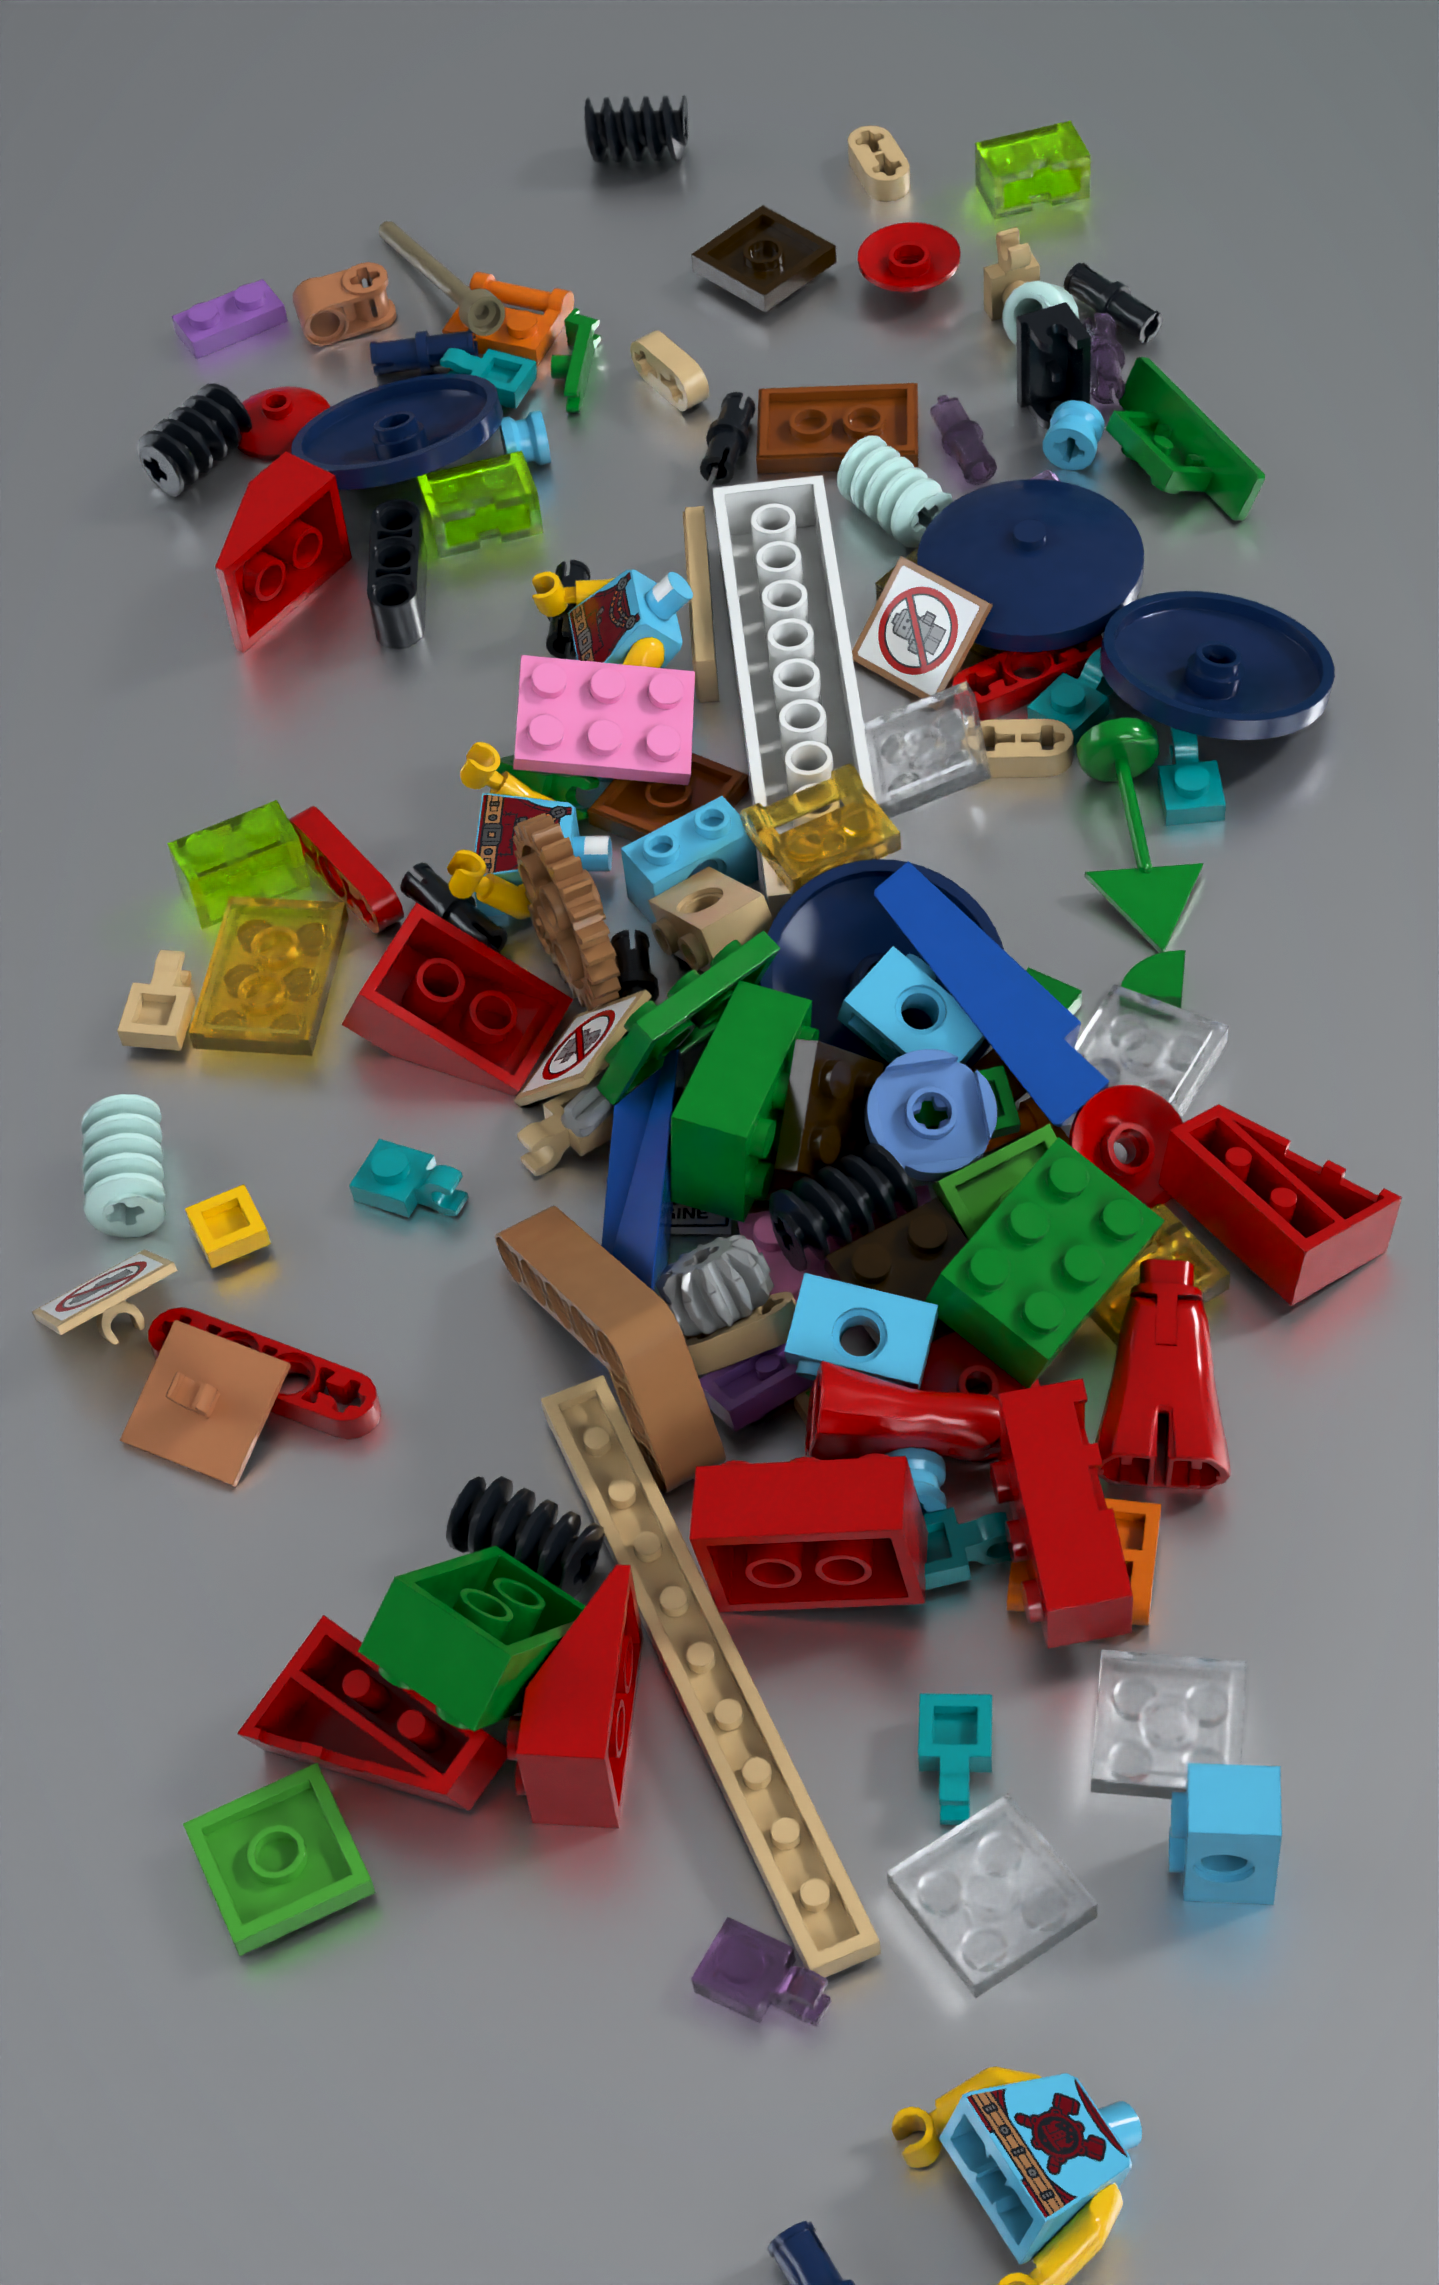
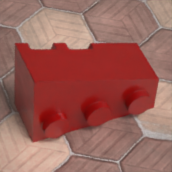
M1218 1104L1170 1130L1158 1184L1290 1306L1387 1251L1402 1201L1401 1196L1385 1188L1382 1189L1379 1195H1376L1344 1178L1346 1169L1327 1160L1323 1167L1290 1151V1140Z
M1083 1378L999 1393L1000 1461L990 1463L992 1487L997 1504L1009 1503L1013 1520L1005 1521L1009 1553L1013 1563L1025 1562L1029 1580L1021 1581V1594L1025 1614L1029 1624L1041 1622L1047 1649L1132 1633L1133 1593L1113 1508H1107L1096 1469L1103 1465L1098 1442L1089 1444L1085 1431V1403H1087L1088 1398Z
M325 1615L322 1616L237 1733L264 1751L311 1765L318 1763L321 1768L467 1811L471 1810L507 1759V1747L483 1729L473 1732L472 1730L455 1727L444 1721L436 1713V1705L416 1691L397 1687L385 1680L378 1672L379 1666L358 1652L362 1642Z

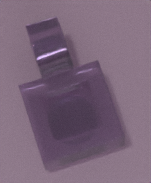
M729 1917L725 1920L691 1978L695 1993L758 2023L762 2021L770 2005H773L788 2012L802 2022L818 2027L832 2002L831 1997L823 1994L828 1985L827 1979L809 1969L793 1967L796 1958L792 1946Z

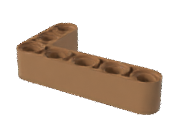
M554 1205L495 1235L502 1260L518 1285L608 1369L631 1433L661 1492L666 1494L694 1479L696 1466H713L726 1462L724 1447L684 1335L674 1314L660 1296Z

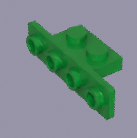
M1138 357L1118 397L1119 404L1126 411H1113L1105 430L1121 445L1122 453L1129 459L1136 461L1151 476L1150 481L1156 488L1170 494H1178L1180 491L1206 492L1232 520L1244 521L1265 481V474L1148 357Z

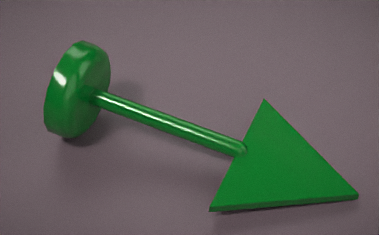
M1122 717L1107 720L1091 727L1081 736L1076 746L1080 768L1090 778L1101 782H1118L1137 868L1085 872L1084 877L1161 953L1165 952L1204 863L1152 867L1132 778L1147 771L1159 755L1157 731L1150 723L1138 718Z

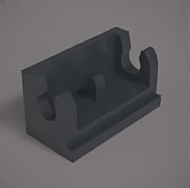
M1067 302L1016 317L1017 403L1021 408L1027 407L1038 425L1047 430L1050 428L1052 417L1048 412L1055 410L1063 402L1077 400L1090 404L1091 336Z

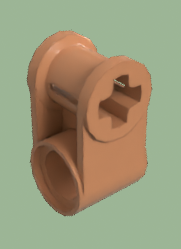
M366 262L357 264L350 269L322 277L309 278L301 282L293 293V304L306 339L313 345L330 346L341 340L366 333L380 332L391 326L397 314L394 303L387 296L386 288L389 281L385 268L377 263ZM363 278L367 280V288H363ZM376 307V317L372 315L371 308Z

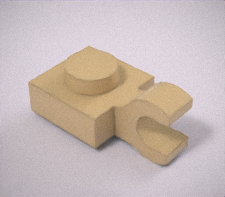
M1017 227L997 232L998 263L983 267L984 310L991 321L1003 318L1002 312L1005 302L1014 289L1026 282L1040 281V265L1031 253L1029 244L1019 243V230Z
M160 950L156 958L151 983H132L117 1030L122 1046L181 1051L196 1003L190 987L192 974L190 971L181 970L185 959L184 952Z
M587 1085L566 1091L544 1103L545 1120L531 1123L517 1134L518 1140L530 1151L521 1157V1162L535 1176L543 1175L552 1170L562 1158L564 1151L570 1146L580 1156H583L611 1140L613 1113L586 1137H577L571 1129L565 1128L562 1124L561 1116L564 1114L565 1106Z

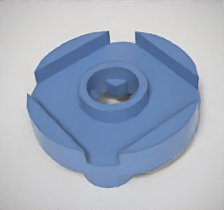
M917 1050L897 1057L886 1067L885 1072L876 1079L865 1105L864 1122L870 1143L883 1146L900 1163L906 1174L916 1180L939 1181L982 1159L997 1123L996 1099L987 1079L977 1069L974 1073L968 1066L957 1062L958 1056L942 1050ZM932 1101L935 1111H946L948 1119L940 1121L938 1129H927L925 1124L918 1123L914 1118V1115L920 1113L922 1102Z

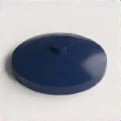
M455 373L413 377L361 392L321 412L298 432L292 442L291 451L293 455L334 474L338 490L379 487L430 473L471 453L484 444L497 431L503 419V410L495 386L484 378Z
M1027 479L1006 481L977 489L945 507L935 516L922 535L918 547L917 564L993 605L974 643L1010 652H1044L1071 647L1104 633L1110 618L1118 610L1138 598L1144 576V547L1138 529L1131 518L1106 497L1092 490L1066 482Z
M1202 591L1160 593L1140 598L1125 605L1110 618L1106 625L1099 659L1102 673L1109 686L1120 698L1137 711L1178 730L1205 737L1228 740L1269 739L1288 735L1307 727L1324 712L1335 677L1333 660L1324 644L1315 634L1295 619L1258 602L1226 594Z
M871 859L851 862L829 869L804 884L788 899L775 917L768 932V936L781 949L758 985L812 1000L811 1027L819 1030L818 1041L884 1063L883 1072H885L886 1067L890 1063L837 1019L843 1000L893 946L905 956L913 954L925 963L926 961L874 896L875 889L907 862L890 859ZM911 863L1004 950L992 921L968 892L942 874L924 866ZM936 976L935 982L938 983L942 988H944V989L950 994V992L947 990V988L943 985V983L940 981V979ZM909 1008L901 1012L904 1021L914 1029L923 1030L932 1026V1021L928 1014L920 1009ZM986 1038L981 1047L965 1063L969 1068L984 1057L991 1046Z

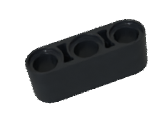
M393 499L379 504L372 512L370 525L367 595L377 641L381 645L392 649H402L414 645L423 637L425 631L428 554L419 508L416 504L406 499Z

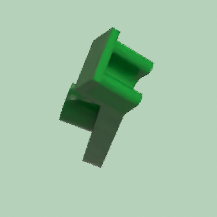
M574 308L564 320L567 344L574 347L572 355H552L551 376L552 379H566L564 397H568L566 412L580 413L594 351L601 341V336L594 334V331L599 326V320L580 315L579 309Z

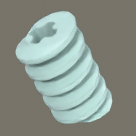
M869 435L858 440L842 459L837 473V486L840 494L864 514H867L870 519L880 525L886 532L894 536L905 547H919L922 535L931 521L953 502L950 493L942 492L941 485L932 478H928L927 474L921 469L914 467V464L907 458L901 457L900 453L893 447L887 446V443L879 436Z
M118 1094L105 1097L94 1103L83 1116L81 1124L83 1134L82 1152L84 1155L82 1170L85 1176L83 1181V1191L85 1194L83 1210L87 1221L95 1229L110 1236L122 1238L142 1237L155 1231L163 1223L166 1215L163 1205L165 1190L162 1185L164 1170L161 1165L163 1150L160 1145L163 1138L160 1128L162 1115L159 1105L150 1098L137 1094Z

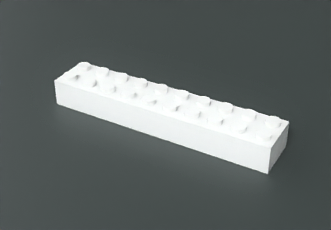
M823 475L712 488L718 548L764 892L773 920L788 899L814 877L843 864L861 860L886 859Z

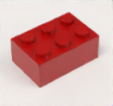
M872 1453L854 1459L819 1460L813 1457H799L789 1462L751 1464L746 1461L733 1460L724 1462L721 1465L696 1466L689 1540L719 1613L925 1604L926 1579L924 1572L925 1563H927L928 1530L906 1456L890 1457L885 1454Z

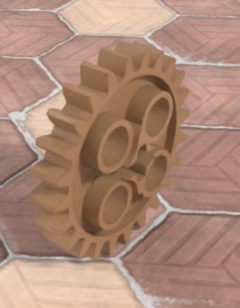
M543 813L517 823V826H514L516 835L513 836V841L517 848L514 853L517 858L518 872L526 889L525 895L531 903L527 907L543 949L547 954L551 953L554 966H559L562 980L564 983L568 982L573 998H578L582 1008L586 1007L590 1011L615 1001V999L620 997L618 991L621 990L617 976H620L615 960L617 955L608 937L610 930L603 921L606 919V916L603 912L599 892L591 875L586 869L583 870L580 857L574 856L569 837L564 838L560 824H555L551 815L546 816Z

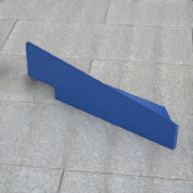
M909 861L875 889L874 896L1053 1125L1062 1127L1071 1124L1077 1112L1088 1100L1098 1092L1108 1088L1110 1081L1074 1049L1081 1022Z
M680 1049L671 1050L665 1057L663 1066L614 1106L601 1244L603 1248L658 1296H660V1293L655 1284L662 1275L661 1273L668 1265L673 1211V1202H671V1116L682 1096L684 1067Z

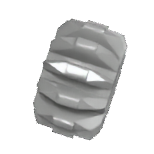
M732 1235L728 1238L718 1237L711 1243L699 1244L696 1249L689 1253L680 1254L676 1262L664 1268L661 1273L662 1275L655 1284L661 1298L674 1314L681 1330L686 1336H697L701 1333L712 1334L719 1328L731 1327L734 1322L741 1318L750 1317L753 1309L766 1303L770 1292L774 1288L769 1275L771 1270L763 1253H759L753 1241L748 1240L745 1235Z

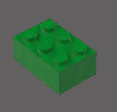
M739 980L671 1116V1202L745 1222L754 1200H765L774 1175V1163L772 1161L778 1150L796 1039L814 1041L819 1039V1030L811 1027L812 1000Z
M1058 1137L940 1273L924 1302L938 1305V1318L1022 1386L1031 1388L1144 1252L1165 1220Z
M493 1546L395 1576L358 1652L379 1666V1674L389 1683L403 1689L414 1690L436 1705V1713L444 1721L455 1727L474 1732L522 1712L526 1687L586 1606L497 1546Z

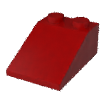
M287 451L249 482L215 566L235 649L243 654L352 559L335 475Z
M416 902L359 992L342 1025L394 1057L516 1097L571 1005L573 998Z
M616 1564L526 1687L522 1716L512 1715L510 1717L507 1730L508 1760L517 1761L515 1773L517 1795H526L532 1822L535 1824L619 1828L644 1639L631 1565Z

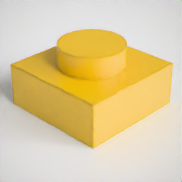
M244 1184L185 1208L189 1224L211 1269L271 1244L267 1228Z

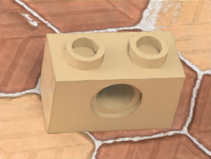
M709 866L648 900L656 922L651 925L652 932L661 949L669 956L674 954L686 961L696 971L700 969L706 972L710 969L709 965L713 958L730 942L738 940L743 945L763 930L768 934L774 921L762 893Z

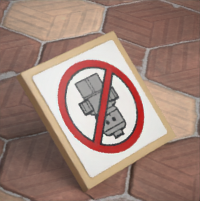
M645 989L590 1011L577 1014L513 1101L521 1107L589 1084L594 1076L597 1077L609 1065L604 1059L607 1053L626 1033L627 1030L624 1028V1024L639 1007L648 1002L652 995Z
M144 1249L32 1311V1314L36 1321L60 1335L97 1316L96 1323L99 1333L106 1341L116 1345L119 1341L112 1332L111 1322L117 1314L122 1312L128 1313L136 1329L141 1331L145 1328V1320L142 1313L135 1305L127 1302L126 1299L178 1270L173 1261Z

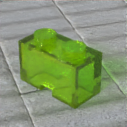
M1071 121L975 143L976 187L994 220L1033 211V204L1048 200L1052 206L1090 197L1091 155Z
M522 451L417 477L424 517L439 559L480 549V541L500 536L501 542L504 543L544 533L538 491Z
M277 800L167 843L181 893L201 929L246 912L244 904L262 896L269 903L311 886L299 836Z

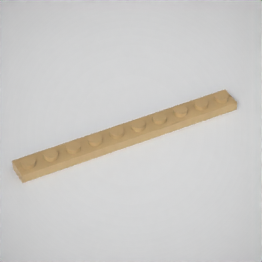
M598 1376L541 1398L545 1418L594 1522L604 1527L603 1541L615 1566L616 1564L631 1565L639 1615L811 1982L814 1983L880 1955V1940L604 1376Z

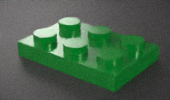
M764 930L743 945L738 940H734L713 958L709 965L711 968L700 975L696 970H691L678 980L668 992V999L658 1006L652 1000L644 1003L624 1024V1028L629 1032L628 1035L621 1039L607 1053L604 1060L609 1064V1067L596 1088L614 1106L663 1066L664 1059L671 1050L680 1049L682 1056L713 1034L739 980L758 985L781 948Z

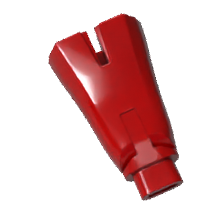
M1148 1259L1140 1263L1139 1284L1131 1288L1130 1299L1123 1316L1111 1382L1095 1443L1098 1442L1103 1463L1102 1467L1096 1468L1100 1478L1109 1484L1208 1490L1216 1485L1225 1483L1231 1476L1227 1442L1216 1390L1209 1324L1202 1300V1291L1194 1287V1265L1190 1262Z
M821 1361L817 1377L810 1390L805 1433V1457H813L819 1460L854 1459L872 1453L886 1454L896 1449L915 1447L931 1450L940 1456L976 1460L984 1459L990 1454H998V1460L1000 1461L999 1400L994 1396L913 1389L833 1363Z

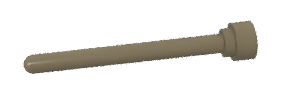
M386 221L380 225V237L459 306L460 320L474 334L488 336L495 333L501 327L505 319V307L495 295L486 289H470L395 223Z

